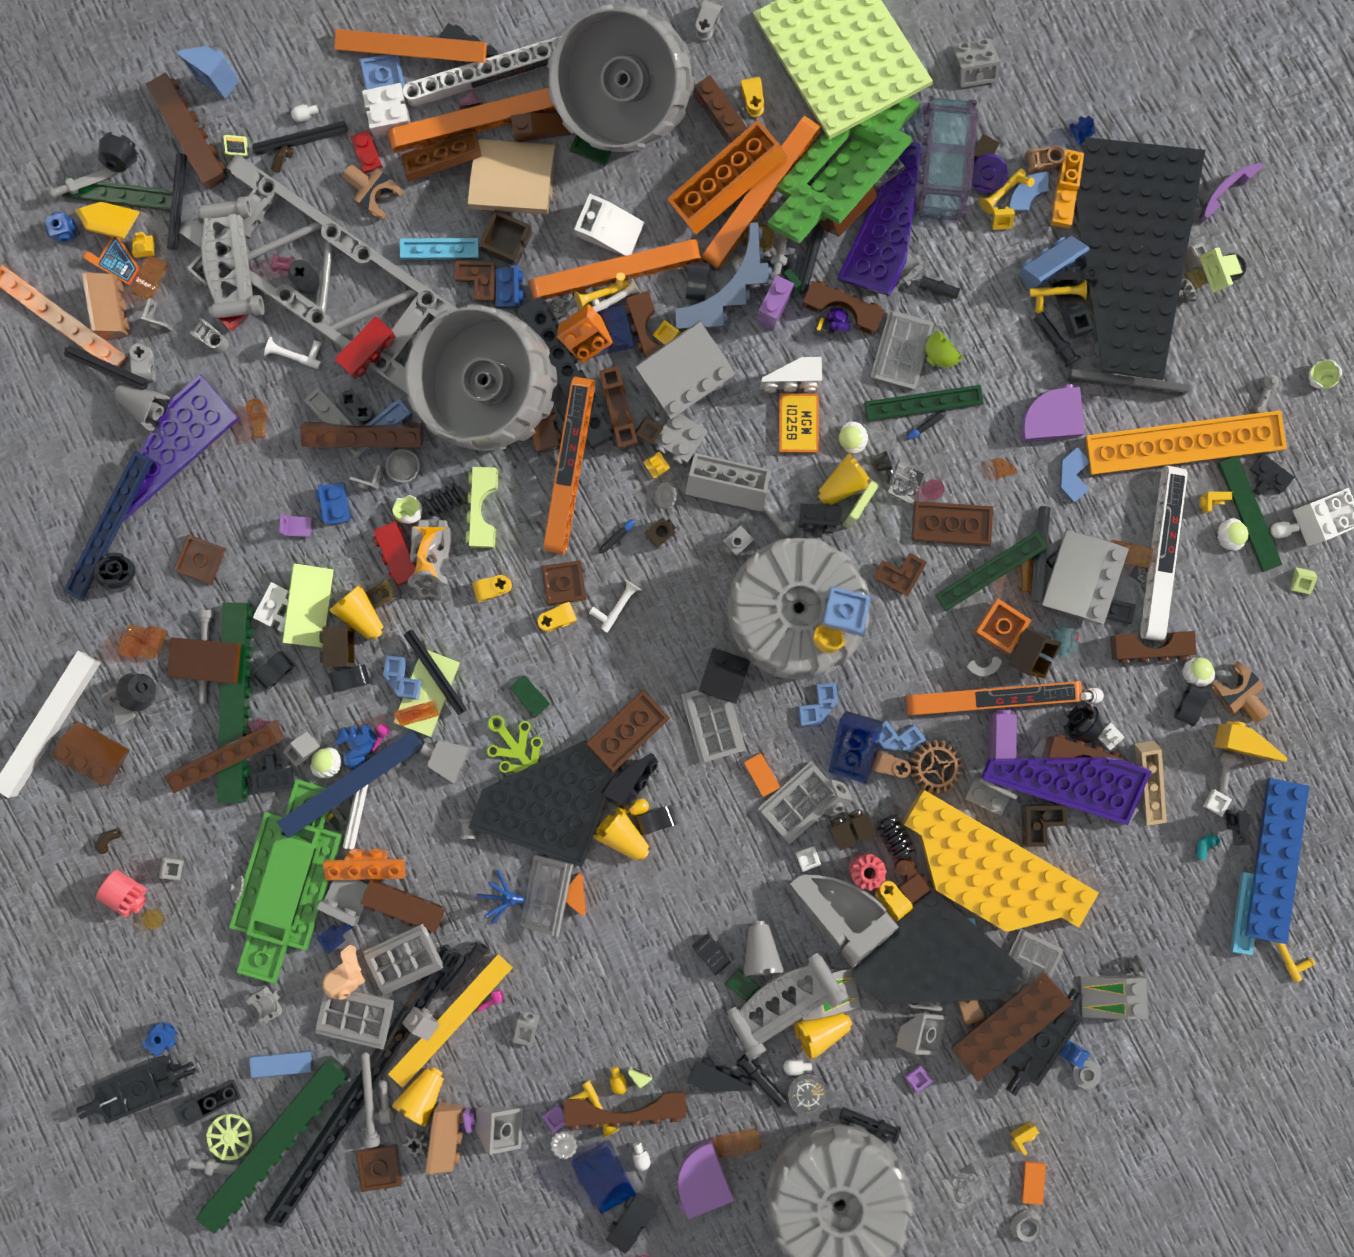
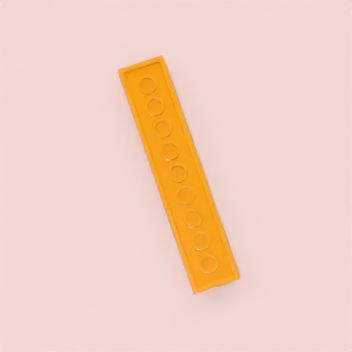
M1281 410L1085 436L1090 475L1287 449Z

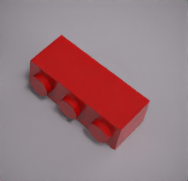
M375 316L336 356L335 361L354 379L362 377L366 373L367 367L381 357L380 353L385 348L388 349L393 345L396 336L392 330Z
M394 521L373 530L375 533L373 540L377 547H381L383 554L380 556L384 565L389 566L391 572L388 575L391 582L402 586L407 584L408 579L413 575L416 563L410 562L411 551L399 523Z

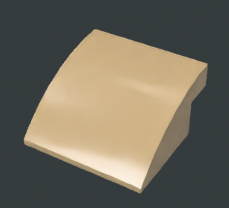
M478 139L482 157L473 159L468 195L469 208L548 215L549 203H552L556 144Z

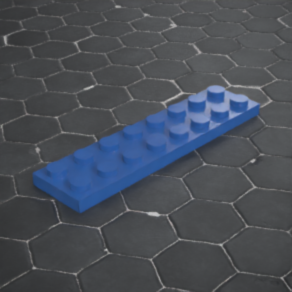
M1267 778L1245 936L1288 944L1309 786Z

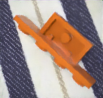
M378 848L363 851L352 849L347 851L344 860H325L323 863L325 880L404 879L406 876L404 859H387V850Z

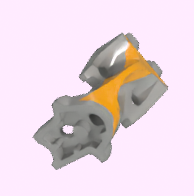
M418 520L417 526H412L410 562L414 563L417 561L413 575L408 579V585L417 589L420 598L435 597L438 600H442V586H448L447 578L440 574L443 562L448 561L452 541L451 530L446 520L437 521L436 527H429V521ZM439 546H443V547H444L443 550H441V551H439V550H437V549H438ZM430 556L433 558L434 562L429 563L427 562L426 558Z

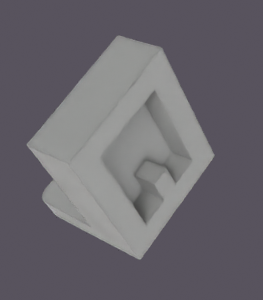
M521 1011L513 1042L533 1047L540 1016L531 1012Z

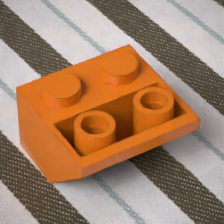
M590 304L584 306L558 326L557 338L582 364L613 344L602 317Z

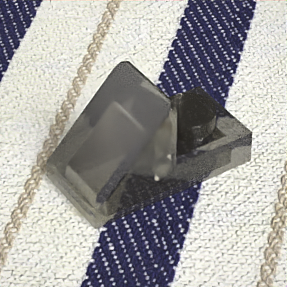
M393 578L384 580L366 592L374 610L401 599L399 589Z

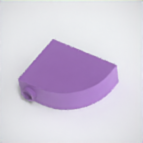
M1064 385L1061 386V389L1051 390L1037 398L1028 407L1022 418L1020 429L1021 442L1076 438L1084 435L1080 387Z
M711 1138L694 1146L686 1154L680 1165L678 1190L681 1202H679L682 1214L686 1213L688 1219L734 1201L733 1193Z

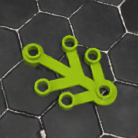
M495 715L489 719V728L492 731H498L511 749L491 745L487 749L488 755L490 757L519 758L523 765L511 764L509 761H502L499 765L501 772H519L538 763L540 747L543 745L541 737L536 736L531 740V746L533 747L531 760L525 754L528 731L531 729V724L528 721H522L519 724L520 735L519 743H517L505 728L503 717ZM495 719L500 720L501 724L499 727L494 726L493 722ZM523 723L528 724L529 728L526 731L521 728ZM534 739H539L541 744L535 746L533 744ZM490 748H496L497 753L495 755H492L490 753ZM503 763H507L509 765L508 770L502 769Z

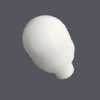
M302 104L292 109L291 116L294 121L303 122L312 118V114L319 113L317 105L308 107L307 104Z
M1284 521L1273 524L1270 528V533L1274 538H1284L1290 536L1292 532L1299 531L1300 528L1298 523L1290 524Z
M1088 688L1081 693V700H1085L1089 704L1100 703L1104 697L1102 690L1099 688Z
M788 1059L785 1061L783 1068L788 1075L803 1074V1071H812V1063H803V1060Z
M635 1142L633 1144L635 1151L632 1156L634 1165L638 1170L645 1171L650 1166L648 1152L642 1148L641 1142Z

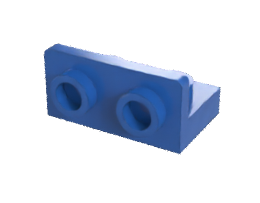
M514 265V268H496V308H519L520 302L524 301L523 290H520V283H523V270L520 271L518 265Z
M345 483L319 484L318 490H316V498L321 504V510H319L320 520L328 526L351 522Z

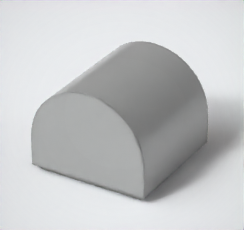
M162 857L159 878L180 880L184 860L174 857Z

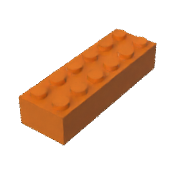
M757 120L669 196L667 200L697 235L785 159L787 155L777 140Z

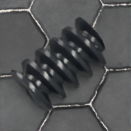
M305 260L291 262L288 277L296 288L304 294L316 291L320 283L319 276L310 264Z
M452 482V489L447 485L445 486L444 493L437 489L438 496L433 492L430 493L431 499H428L425 495L423 496L424 505L431 519H433L432 513L436 517L440 516L439 510L446 514V507L454 510V503L458 507H461V500L466 504L468 503L461 486H457L454 482Z
M898 814L882 819L878 822L880 826L877 828V830H884L880 835L881 837L888 838L884 845L891 844L887 851L895 852L891 859L901 858L914 851L909 850L913 846L911 842L905 843L909 836L903 835L906 831L905 828H899L902 822L895 821L898 818Z

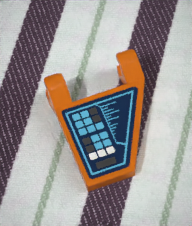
M105 235L111 239L99 258L88 251L83 254V258L109 274H113L129 286H131L140 271V268L120 238Z

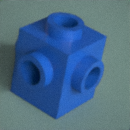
M55 212L51 216L45 217L47 224L44 226L45 231L49 237L58 243L77 238L76 224L73 218H70L64 212Z
M163 1021L158 1025L154 1024L146 1033L149 1036L142 1045L158 1057L166 1050L169 1051L176 1044L177 1041L174 1039L178 1033L172 1024Z

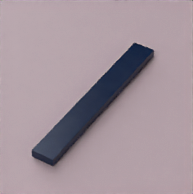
M138 451L133 452L63 591L78 600L84 599L94 580L96 562L105 558L154 460Z
M410 731L277 821L278 825L287 838H290L423 747V744L414 731Z

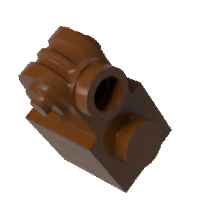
M910 857L906 860H898L895 863V870L900 875H906V879L898 884L897 887L912 904L931 889L928 886L930 881L923 873L920 875L916 871L918 866Z

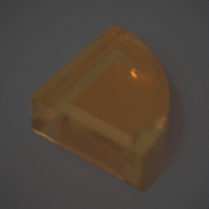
M1002 458L993 459L997 479L1018 473L1015 466Z

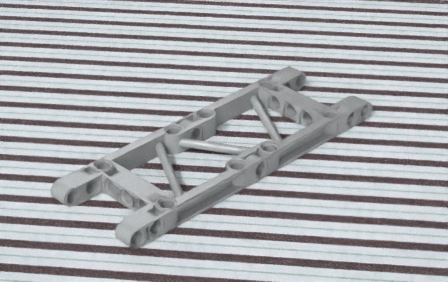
M236 154L226 169L236 176L239 182L252 190L248 196L252 207V216L243 218L246 240L252 236V231L259 222L263 221L266 212L271 206L275 205L279 198L314 222L247 252L248 261L318 229H321L322 237L325 239L318 306L292 287L281 285L276 289L250 271L252 286L342 349L351 341L338 333V330L417 295L392 329L396 336L393 345L388 349L385 348L380 353L381 357L375 363H371L368 368L409 396L406 378H404L405 367L398 363L431 317L435 319V316L446 310H456L457 308L249 161ZM272 186L273 190L269 193H266V189ZM189 218L179 233L201 249L203 225ZM225 227L219 236L214 234L215 239L222 237L230 228ZM331 231H337L334 237H329ZM221 242L217 243V258L221 259L225 256H220V252L223 249H227V254L233 248ZM332 249L341 250L351 261L362 268L368 269L373 265L377 266L409 290L330 325L329 316L326 314ZM363 253H368L369 256L367 259H360ZM221 262V264L226 266L231 271L235 269V267L224 262ZM287 293H290V298L286 301H283V296ZM428 297L432 298V302L430 304H423L424 299ZM317 316H322L321 322L314 323ZM382 360H385V367L378 368V363Z

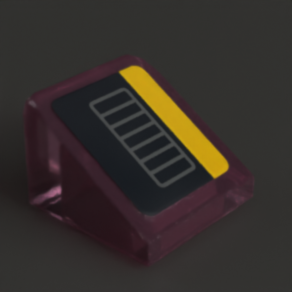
M473 91L460 100L458 105L460 110L483 105V103Z

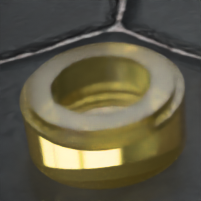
M1193 269L1185 275V279L1192 283L1195 290L1201 288L1206 281L1205 274L1199 269Z
M159 909L148 910L143 915L144 926L152 930L161 927L165 920L163 912Z

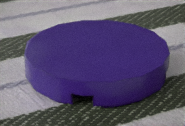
M995 154L978 156L969 168V181L974 189L981 193H993L998 189L1000 190L1007 181V164L1001 157Z

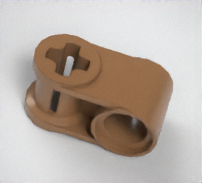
M1052 146L1026 151L1025 157L1028 158L1029 164L1028 173L1033 174L1058 168L1065 157L1064 149L1060 146ZM1050 155H1056L1059 160H1052Z
M876 751L870 770L904 778L909 775L911 767L905 760ZM903 763L906 771L898 774L899 770L896 769V766H900Z
M956 1001L960 1016L966 1027L985 1019L977 1001Z

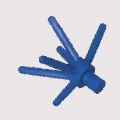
M497 870L496 873L504 889L491 881L488 884L503 895H476L477 898L502 901V905L485 914V917L488 918L497 913L491 921L492 924L499 919L508 906L523 904L525 900L524 896H516L515 892L509 891L500 870Z

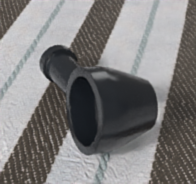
M784 255L787 258L786 265L782 266L784 272L788 269H791L793 272L797 271L800 255ZM763 256V263L771 264L773 256Z
M884 451L876 456L873 462L877 471H886L890 486H893L896 476L888 453Z

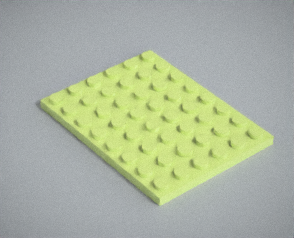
M776 0L753 12L754 19L829 140L932 85L933 80L882 0Z

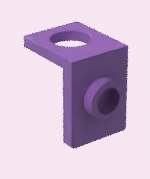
M280 514L279 534L284 536L311 537L312 518Z
M471 1107L463 1108L465 1123L460 1126V1130L466 1129V1133H471L476 1125V1116L474 1112L472 1113Z

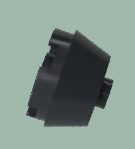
M108 132L99 140L98 159L103 166L114 172L122 173L136 163L138 152L135 150V143L124 135L118 137L113 135L112 132Z
M121 553L106 554L107 557L96 562L94 578L106 590L114 593L122 592L131 585L135 576V566L130 559L124 557Z
M128 673L118 681L115 693H117L120 706L124 709L143 711L153 703L156 685L148 675Z
M1086 703V706L1082 708L1078 705L1067 715V718H1069L1067 725H1063L1070 738L1085 743H1091L1102 734L1105 727L1099 710L1089 703Z

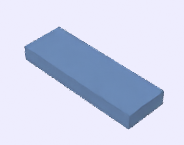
M398 398L365 426L402 423L412 413ZM363 447V448H364L366 451H368L371 447Z
M311 1051L251 1056V1078L312 1072Z

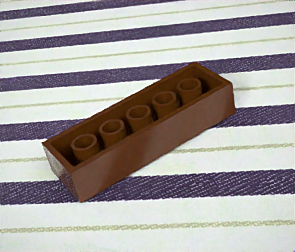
M1043 970L953 1044L951 1050L976 1081L979 1082L1070 1007L1072 1002L1046 971Z

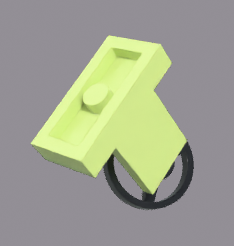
M1214 248L1199 256L1212 293L1232 285V281L1239 280L1246 272V262L1238 254L1231 253L1223 257L1220 248ZM1238 259H1239V260L1242 262V264H1243V272H1242V270H1241L1240 263L1238 262ZM1238 274L1240 275V276L1237 277V278H1231V277H1230V276H1232V275H1238Z

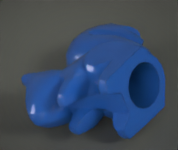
M369 723L363 724L360 731L354 725L350 726V730L342 727L334 744L338 745L346 742L349 744L351 749L344 754L343 761L350 770H354L366 761L364 756L370 752L373 743L376 742V737Z

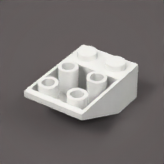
M589 194L574 231L575 236L619 255L626 256L632 254L644 222L609 201Z
M801 357L762 377L760 390H764L766 393L776 392L777 389H784V392H795L796 389H804V392L816 391L822 382V358Z
M1349 488L1293 510L1307 546L1326 541L1354 529V498Z

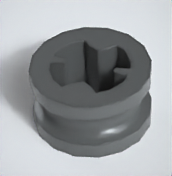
M1135 955L1134 959H1127L1129 967L1135 976L1140 971L1142 973L1145 972V967L1138 955Z

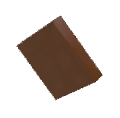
M187 534L173 571L212 585L226 548Z
M581 560L542 566L547 605L587 600Z
M397 1144L356 1151L361 1192L402 1186Z

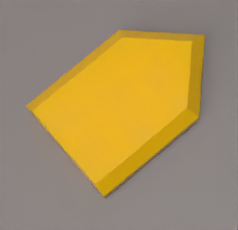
M98 202L75 210L86 230L120 239H125L139 215V211L105 202Z

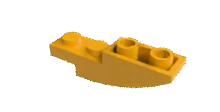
M1065 149V157L1060 165L1052 203L1051 225L1070 229L1073 221L1076 194L1080 185L1084 153Z

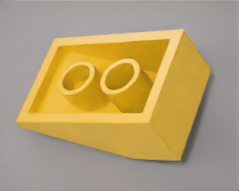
M1227 721L1226 724H1219L1214 747L1270 761L1287 762L1285 755L1256 731L1245 727L1246 723Z

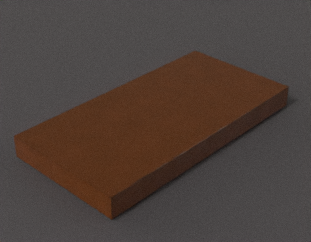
M475 129L402 154L408 182L482 157Z
M914 501L912 541L991 546L993 506Z
M171 637L167 677L237 684L241 644Z
M642 690L585 745L613 773L670 718Z

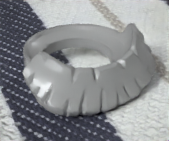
M1033 1209L1019 1212L1013 1218L1009 1227L1013 1237H1018L1024 1242L1036 1240L1042 1231L1041 1216ZM1026 1220L1032 1221L1036 1225L1035 1232L1030 1236H1025L1021 1233V1224Z

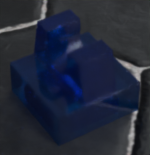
M1089 115L1086 118L1079 117L1078 124L1074 125L1071 123L1069 125L1070 132L1075 136V141L1079 144L1085 141V137H1091L1096 133L1094 119Z

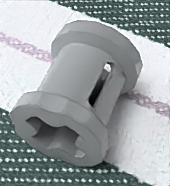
M472 818L459 819L461 823L460 839L478 838L475 830L469 829Z

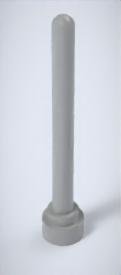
M198 610L197 618L201 622V640L209 641V624L212 622V618H214V610ZM199 680V703L201 705L207 703L208 681Z
M365 1052L361 1055L367 1128L363 1136L364 1147L373 1148L380 1144V1136L375 1130L370 1056Z

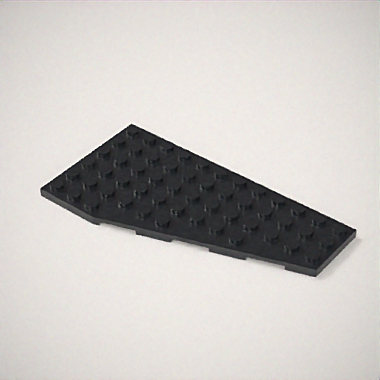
M1085 137L1082 152L1084 153L1080 185L1076 194V206L1081 240L1090 249L1084 255L1086 266L1090 265L1099 268L1098 279H1088L1102 372L1156 380L1164 379L1206 150Z

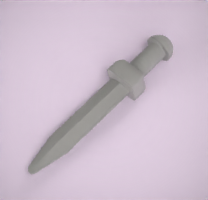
M103 169L73 180L71 177L65 180L66 184L54 189L50 187L48 194L54 199L57 198L56 196L67 192L76 194L79 193L77 189L108 179L118 172Z
M780 234L777 254L771 258V264L774 265L773 273L770 275L772 281H774L776 275L782 277L780 274L781 268L787 263V258L784 256L787 237Z
M190 1158L186 1162V1168L189 1171L191 1169L205 1170V1174L210 1176L213 1173L231 1175L238 1166L217 1163L216 1159L212 1158L208 1159L207 1162L193 1161L194 1159Z

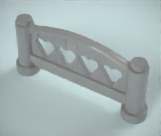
M247 196L239 197L235 201L197 207L198 219H203L204 221L201 238V256L207 286L214 300V304L209 306L211 317L217 319L246 314L264 315L263 299L261 295L253 296L243 224L244 217L252 216L249 198ZM215 223H220L230 228L222 237L215 239L214 234L216 231L213 229ZM219 242L233 248L221 259L217 258L218 251L216 250V244ZM221 262L235 267L225 278H220L219 276L221 270H219L218 265ZM223 282H228L238 287L227 298L222 297L223 290L221 289V284Z
M818 953L808 959L809 965L786 972L765 984L741 1009L735 1006L727 1011V1017L747 1051L745 1054L749 1061L767 1051L763 1045L765 1041L821 1005L828 1002L831 1008H834L849 999L846 991L841 990L824 959ZM808 975L813 979L812 994L798 986V982L805 980V977ZM791 986L796 988V1005L782 997V992L784 990L788 991ZM774 997H778L780 1000V1015L768 1010L766 1002L772 1001ZM758 1007L763 1009V1026L749 1017V1014L752 1011L756 1012Z

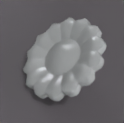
M668 482L661 483L655 491L654 499L656 504L663 510L670 509L676 501V488Z
M239 876L235 884H230L229 892H233V903H237L242 895L244 886L243 876Z
M560 1131V1133H556L551 1138V1152H553L555 1157L558 1156V1159L563 1158L567 1160L576 1153L577 1141L569 1132Z

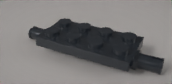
M1071 988L1067 997L1072 1002V1005L1003 1061L1015 1073L1005 1088L1014 1096H1017L1025 1081H1030L1036 1086L1040 1085L1083 1020L1074 1014L1073 1011L1083 996L1078 991Z
M169 1054L92 1086L95 1092L93 1101L76 1108L77 1113L85 1111L78 1115L79 1119H84L97 1113L101 1114L106 1124L178 1096L184 1093L180 1079L196 1074V1068H192L194 1063L191 1061L175 1068Z

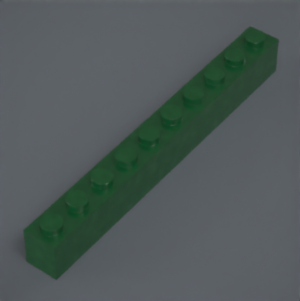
M222 602L221 642L241 644L237 684L220 682L218 749L251 732V728L248 726V718H251L252 713L251 707H249V699L252 697L249 679L252 678L253 674L252 667H250V659L253 657L250 639H253L254 635L253 627H251L254 609L249 603ZM247 758L218 772L217 803L246 802V798H249L247 778L250 776V768L247 766Z
M330 1055L201 1209L195 1220L213 1234L219 1228L223 1230L229 1223L230 1219L228 1217L232 1212L236 1214L243 1206L242 1200L245 1197L249 1199L255 1192L256 1187L254 1186L257 1182L260 1181L262 1183L270 1172L267 1170L272 1165L275 1167L283 1157L281 1156L282 1152L285 1149L287 1151L291 1149L296 1142L294 1138L297 1134L302 1135L309 1126L307 1122L311 1118L315 1119L322 1111L321 1105L324 1102L328 1104L334 1097L335 1093L333 1091L336 1087L341 1088L348 1080L346 1075L349 1070Z

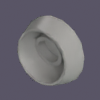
M398 449L390 453L385 467L391 479L404 483L416 477L419 472L420 463L414 452L408 449Z

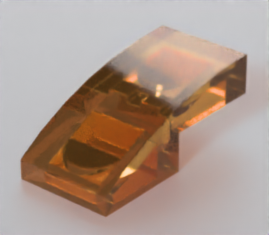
M148 256L138 274L132 293L147 300L148 298L152 299L160 287L159 280L168 267L167 262Z
M1111 540L1112 543L1129 548L1124 564L1149 568L1154 549Z
M757 1128L739 1130L737 1133L718 1135L715 1138L719 1158L741 1155L761 1149Z

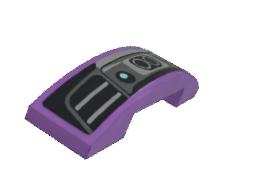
M1257 163L1247 166L1223 181L1206 201L1202 208L1199 222L1202 224L1221 206L1216 199L1235 181L1238 180L1244 185L1264 165Z

